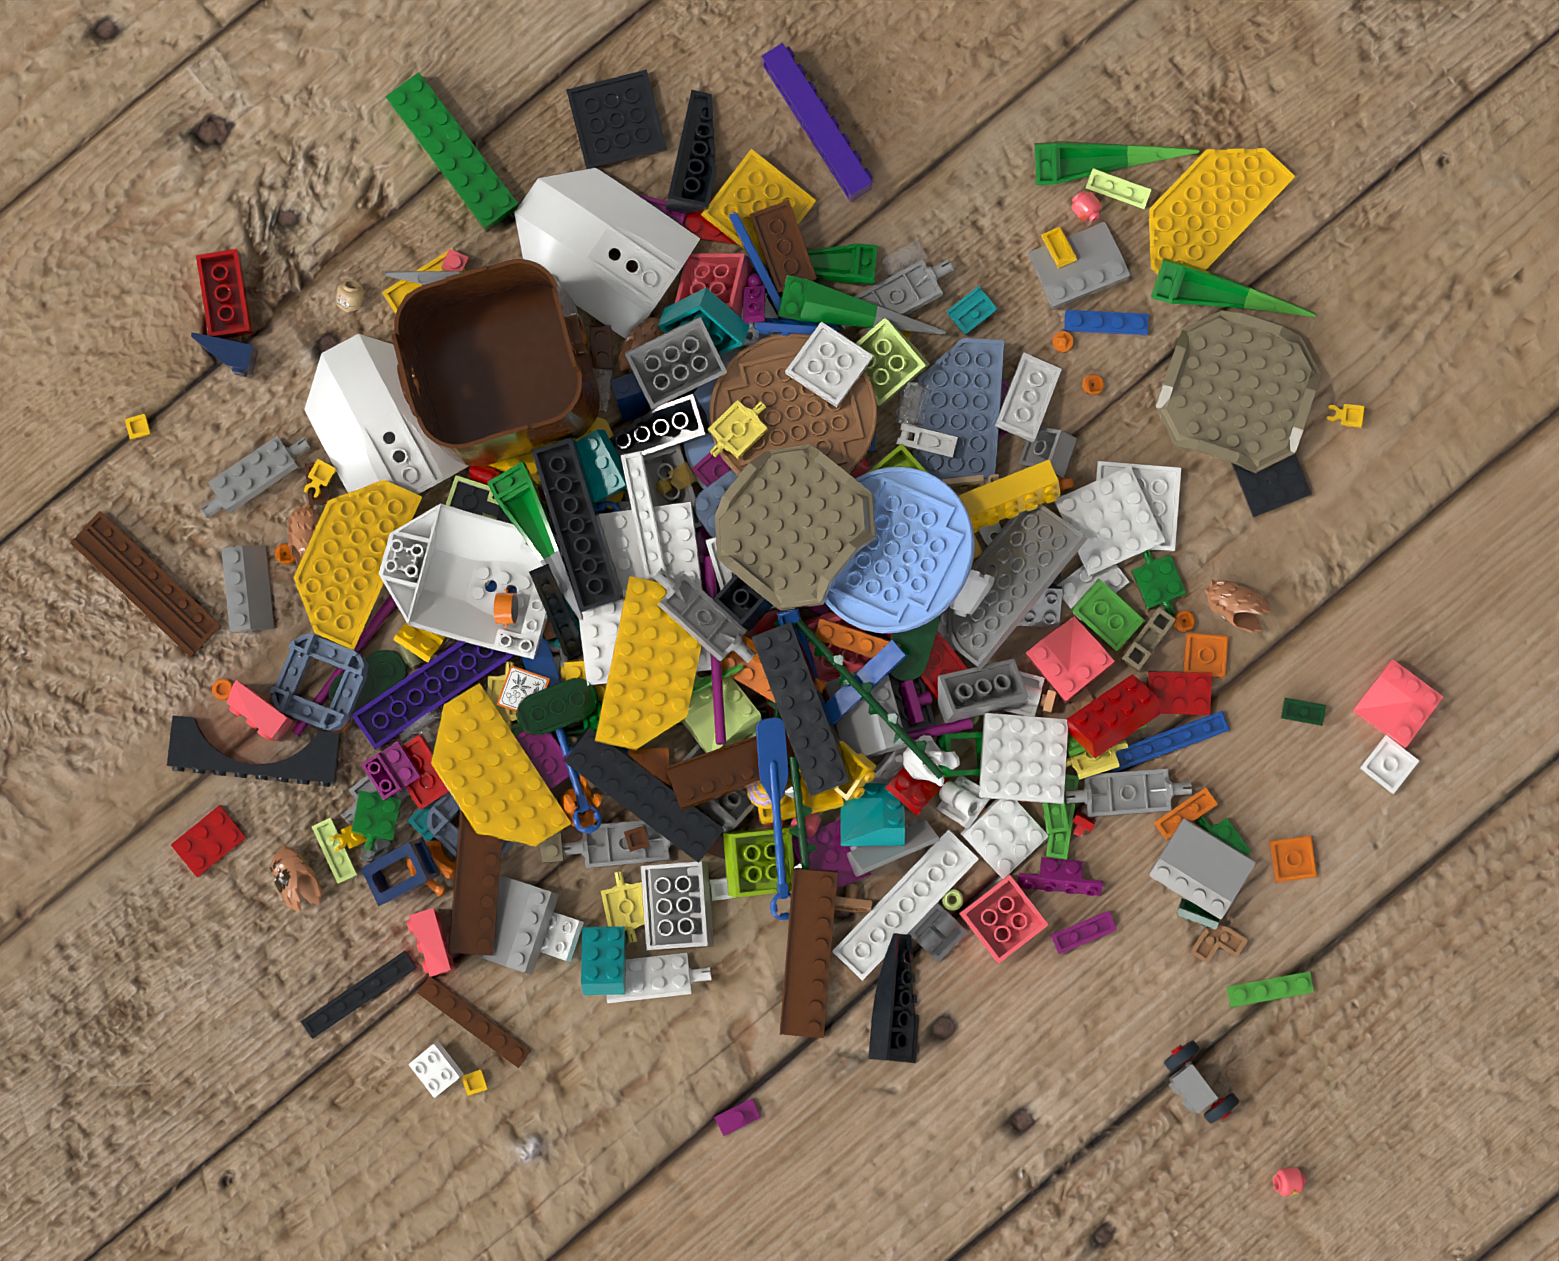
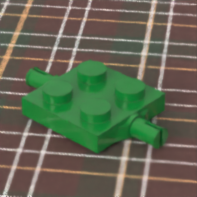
M1150 550L1142 552L1146 563L1141 567L1133 569L1131 572L1146 609L1164 605L1166 613L1169 615L1176 614L1171 602L1177 597L1185 595L1186 591L1171 555L1161 559H1153Z
M359 791L351 833L361 834L367 838L364 850L373 852L375 840L393 841L401 799L390 797L383 800L378 791L372 793Z
M1205 816L1201 817L1202 820H1197L1205 831L1241 853L1248 855L1251 852L1227 818L1212 826Z

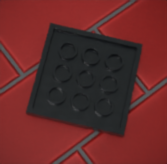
M647 69L566 90L586 170L667 151Z

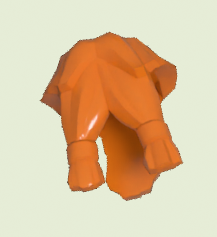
M580 775V783L588 805L595 806L601 811L602 796L596 793L592 797L588 780ZM574 788L567 789L560 796L559 804L570 820L571 825L575 826L573 815L576 810L575 802L577 801ZM589 809L584 815L577 816L580 818L582 823L580 826L582 828L594 825L596 822L593 815L594 811Z
M425 840L440 874H443L447 879H454L456 862L451 861L445 856L441 841ZM408 857L406 859L407 866L411 875L414 876L416 870L411 859ZM434 879L425 883L437 896L440 897L444 894L445 888Z

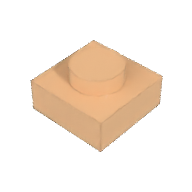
M1048 690L1046 694H1042L1039 705L1043 707L1042 712L1051 713L1056 695L1055 691Z

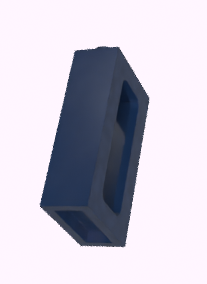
M423 837L410 841L361 868L378 906L391 902L441 875ZM405 856H409L416 874L389 888L381 869Z

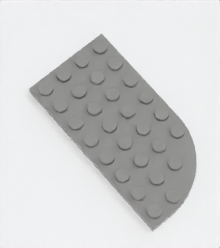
M1042 504L1038 505L1034 510L1022 511L1016 517L1011 518L971 567V570L995 578L989 592L972 615L967 614L966 617L954 614L955 610L951 609L950 606L948 608V631L957 650L974 665L982 669L1088 538Z

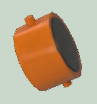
M504 589V593H496L495 623L504 624V627H508V624H516L518 618L517 594L508 593V589Z

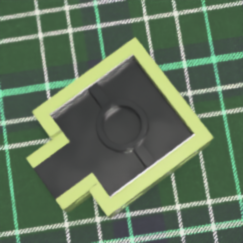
M455 475L446 505L497 520L501 507L494 499L489 486Z

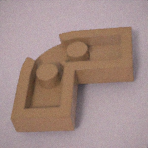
M1218 925L1217 929H1205L1189 953L1206 964L1209 963L1218 947L1237 958L1248 940L1232 929Z

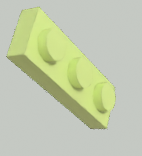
M1095 168L1092 169L1086 188L1142 209H1145L1152 190L1151 188Z
M332 818L311 826L337 883H342L357 876L346 848L335 851V848L340 846V842L337 839L330 841L332 836L339 834Z

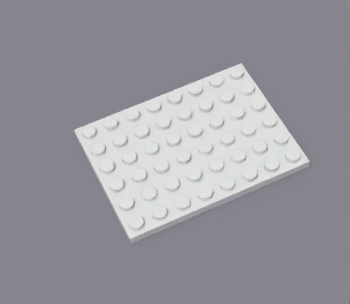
M692 502L654 507L667 574L675 581L685 574L703 590ZM632 510L599 514L624 597L629 576L646 579ZM652 578V579H647V580H650V581H655V582H657V581H656L655 579H653V578ZM624 600L592 611L582 612L583 620L579 619L587 686L589 685L588 682L591 685L607 683ZM702 645L696 672L711 670L710 652Z

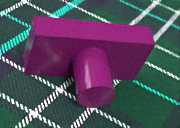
M913 680L899 684L910 725L924 721L920 707L932 704L930 692L916 694Z
M751 1098L714 1118L723 1136L761 1118V1115Z

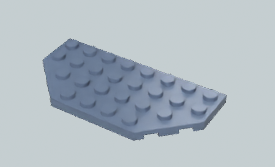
M962 338L953 348L918 377L915 427L958 437L953 458L913 449V457L929 474L939 478L941 481L942 479L984 475V479H987L990 475L996 474L999 428L995 424L1001 408L1005 340Z

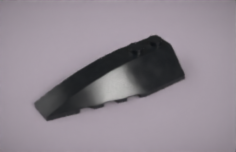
M692 89L665 208L666 210L684 214L708 209L716 175L712 94Z
M691 394L651 409L650 412L639 417L632 424L621 429L609 439L621 459V455L642 451L644 457L708 437L712 434L708 432L710 424L707 414L696 396Z
M893 933L885 954L873 1004L868 1059L916 1063L919 1015L915 1014L914 1003H917V994H913L915 974L911 971V964L913 963L911 935Z

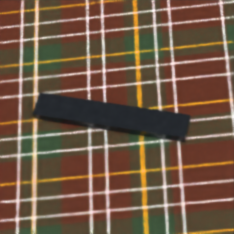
M549 564L529 571L564 655L568 660L582 656V641Z
M405 950L300 1022L313 1039L418 967Z

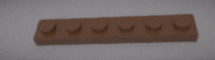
M429 976L417 992L517 1068L522 1065L530 1054L531 1050L434 978Z

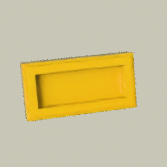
M1061 227L1041 234L1042 240L1057 268L1077 261L1076 255Z

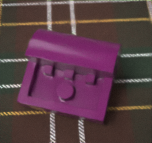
M400 741L395 742L361 764L383 800L392 797L422 777Z

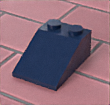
M191 333V337L199 345L231 369L234 375L240 377H247V374L253 375L258 350L253 345Z

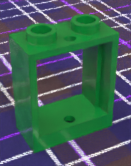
M983 732L937 736L935 743L940 750L945 752H951L950 740L975 739L977 769L953 771L939 764L938 767L945 773L943 777L980 775Z

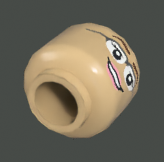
M347 280L341 283L337 288V306L345 312H353L360 309L364 296L363 287L354 280Z

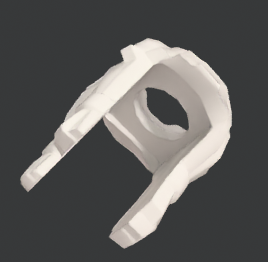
M923 735L915 740V742L922 740L927 742L925 753L932 757L931 759L937 766L940 764L951 770L959 766L960 761L954 751L945 752L940 750L931 736ZM907 747L903 753V764L909 774L917 780H929L938 786H943L944 778L938 779L925 764H922L923 762L913 751Z

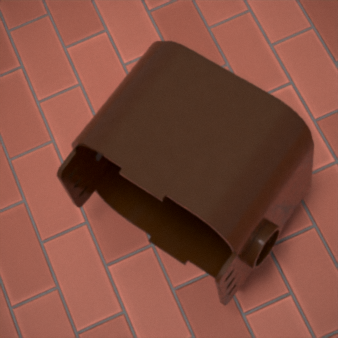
M512 259L490 266H482L420 286L410 292L399 305L394 320L395 333L392 334V341L398 360L397 372L404 397L410 406L412 414L417 418L423 433L456 461L469 466L494 464L532 453L531 450L568 438L577 439L585 434L595 422L600 408V394L589 356V346L582 321L572 298L542 265L531 260Z

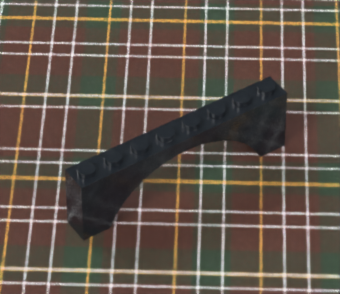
M172 715L167 766L172 767V771L184 772L185 768L193 769V773L205 774L206 770L214 771L213 775L226 776V772L235 773L234 777L247 778V775H256L255 779L268 781V777H276V782L289 783V779H295L297 784L309 785L310 781L318 782V786L330 787L331 783L336 784L342 734L318 731L307 746L287 759L268 764H249L236 761L218 751L204 736L196 718Z

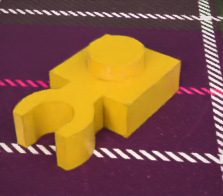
M1344 404L1342 410L1335 405H1329L1328 409L1336 411V414L1333 417L1327 416L1328 421L1336 422L1340 419L1341 426L1362 428L1365 406Z
M317 459L308 475L313 481L305 486L304 492L308 493L310 488H315L316 493L314 497L318 498L321 494V485L328 487L337 469Z
M352 825L341 830L342 834L332 836L330 841L337 839L340 842V846L336 847L335 851H340L346 844L351 849L365 843L367 838L361 834L351 833Z

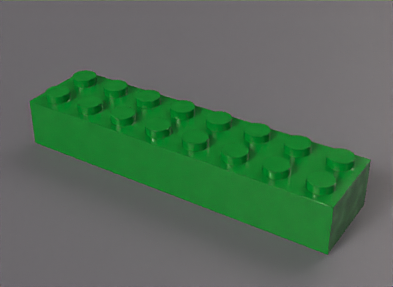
M419 72L385 96L388 103L486 232L517 210L519 207L517 201Z

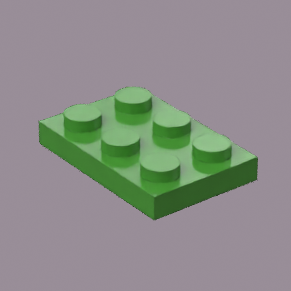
M1099 578L1070 609L1115 651H1118L1145 621Z

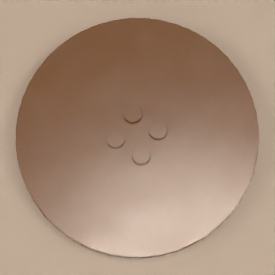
M791 333L788 336L778 334L752 343L735 355L725 367L727 373L718 377L710 400L709 422L711 426L737 400L751 410L761 401L766 408L758 415V418L768 428V431L739 459L725 449L719 453L728 467L739 476L749 462L768 450L811 444L850 474L868 452L877 425L875 392L865 370L836 408L785 374L786 369L808 341L811 334ZM712 435L714 443L716 445L718 442L716 438Z

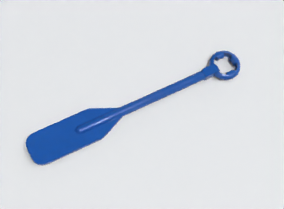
M541 638L535 658L522 657L526 671L551 679L548 686L550 687L560 683V679L549 644L546 639ZM562 727L556 730V734L565 757L570 747ZM566 764L578 808L573 815V823L580 832L592 833L601 825V813L595 806L588 805L577 771ZM590 809L595 812L593 815L598 822L596 826L590 825L585 829L580 826L582 823L577 815L579 812H587Z
M773 717L762 719L757 723L756 739L759 778L772 802L778 883L777 894L770 902V911L775 918L787 920L789 919L790 912L778 915L776 913L778 911L776 902L779 898L787 899L788 896L791 898V893L788 892V884L786 883L780 806L788 780L785 726L781 719Z

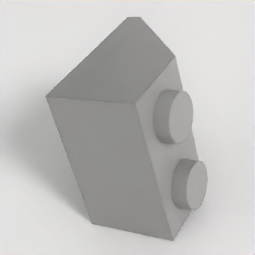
M1040 426L1034 442L1026 440L1018 464L1029 468L1050 460L1056 476L1064 478L1077 438L1061 430Z

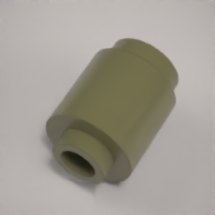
M402 645L397 647L405 664H408L410 668L424 662L423 659Z

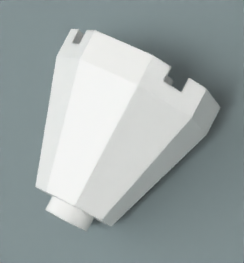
M971 570L964 587L950 605V608L955 610L954 614L966 617L967 614L972 615L993 586L995 578Z

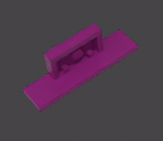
M1041 857L1040 875L1019 873L1017 884L1020 888L1026 890L1038 889L1046 892L1058 891L1067 894L1077 893L1088 896H1101L1103 881L1082 879L1083 861Z

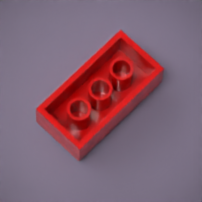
M231 249L196 255L208 336L224 339L253 334L239 250Z
M1132 674L1068 717L1069 734L1096 759L1161 714L1159 698Z

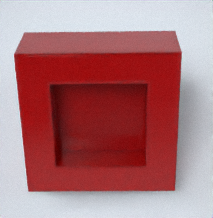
M1077 811L1072 821L1077 824L1073 833L1081 837L1085 829L1091 832L1096 820Z

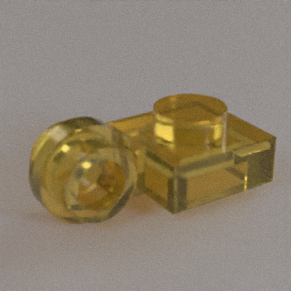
M687 462L668 472L672 480L668 481L667 478H664L657 482L656 490L661 495H664L672 490L671 486L673 484L680 491L697 480Z

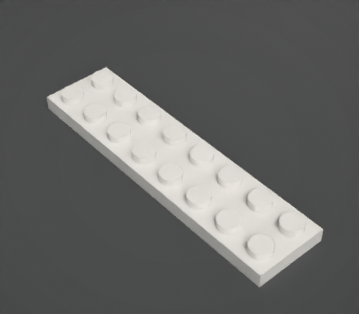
M949 830L832 951L862 981L885 958L893 933L907 935L979 859Z

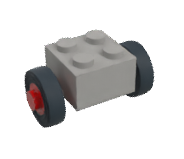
M1192 1040L1184 1046L1180 1044L1171 1051L1172 1055L1164 1061V1064L1170 1071L1185 1065L1169 1078L1171 1081L1169 1086L1176 1095L1181 1094L1184 1098L1182 1104L1190 1112L1193 1111L1198 1114L1213 1103L1211 1108L1204 1114L1205 1119L1211 1124L1220 1118L1223 1120L1232 1113L1231 1110L1240 1101L1234 1093L1220 1099L1215 1095L1193 1064H1191L1192 1061L1190 1060L1200 1049L1196 1042Z

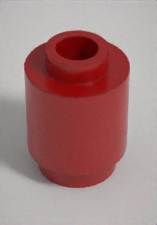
M488 465L471 466L468 476L471 477L472 481L488 485L487 482L500 475L501 471Z

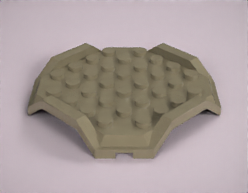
M1221 310L1182 329L1161 389L1156 411L1162 423H1164L1175 448L1198 451L1237 464L1256 474L1279 461L1295 455L1321 378V373L1300 335L1281 325L1244 313Z
M811 444L768 450L748 463L721 498L715 514L717 559L780 611L795 609V607L823 605L832 583L856 553L877 539V528L874 520V494Z

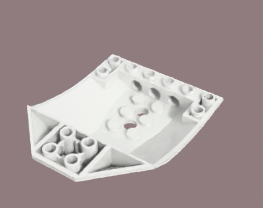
M597 168L538 178L515 211L523 259L534 261L545 267L551 274H554V278L569 294L575 305L604 325H611V329L625 339L632 333L631 330L638 327V324L645 322L644 320L647 319L700 240L699 237ZM612 248L618 249L621 253L620 258L616 261L611 260L608 255ZM630 260H634L638 264V269L633 273L626 269V264Z
M357 334L321 353L304 409L334 468L337 469L336 471L347 492L349 493L384 479L415 494H419L468 467L469 465L462 464L453 459L421 430L417 418L410 410L400 385L397 372L398 360L394 345L361 334ZM386 432H393L396 438L393 443L387 444L384 442L383 435ZM401 450L405 453L404 461L396 462L393 459L395 451Z
M441 503L389 534L379 575L408 625L474 645L530 659L535 658L548 616L529 571L543 565L513 524L463 511ZM555 535L559 550L563 558V552L560 546L558 536ZM488 581H495L497 583V589L494 592L486 591L485 585ZM514 586L517 588L518 618L516 624H508V627H504V624L495 623L494 599L496 593H504V589Z

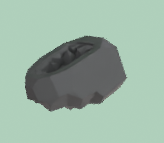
M379 839L375 840L374 851L370 852L369 850H364L365 843L361 848V858L364 862L371 863L388 854L395 847L391 841Z

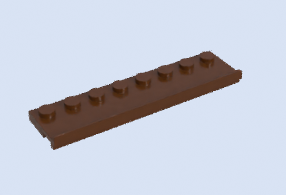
M101 511L71 540L70 544L190 657L221 627L209 613Z
M785 729L788 773H790L789 756H793L795 753ZM756 736L667 766L666 774L669 777L681 811L761 783Z
M461 809L448 952L493 956L502 839L477 834Z
M793 868L779 1035L824 1038L838 871Z

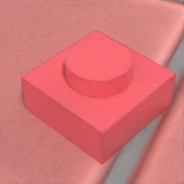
M449 249L441 268L445 271H464L469 257Z

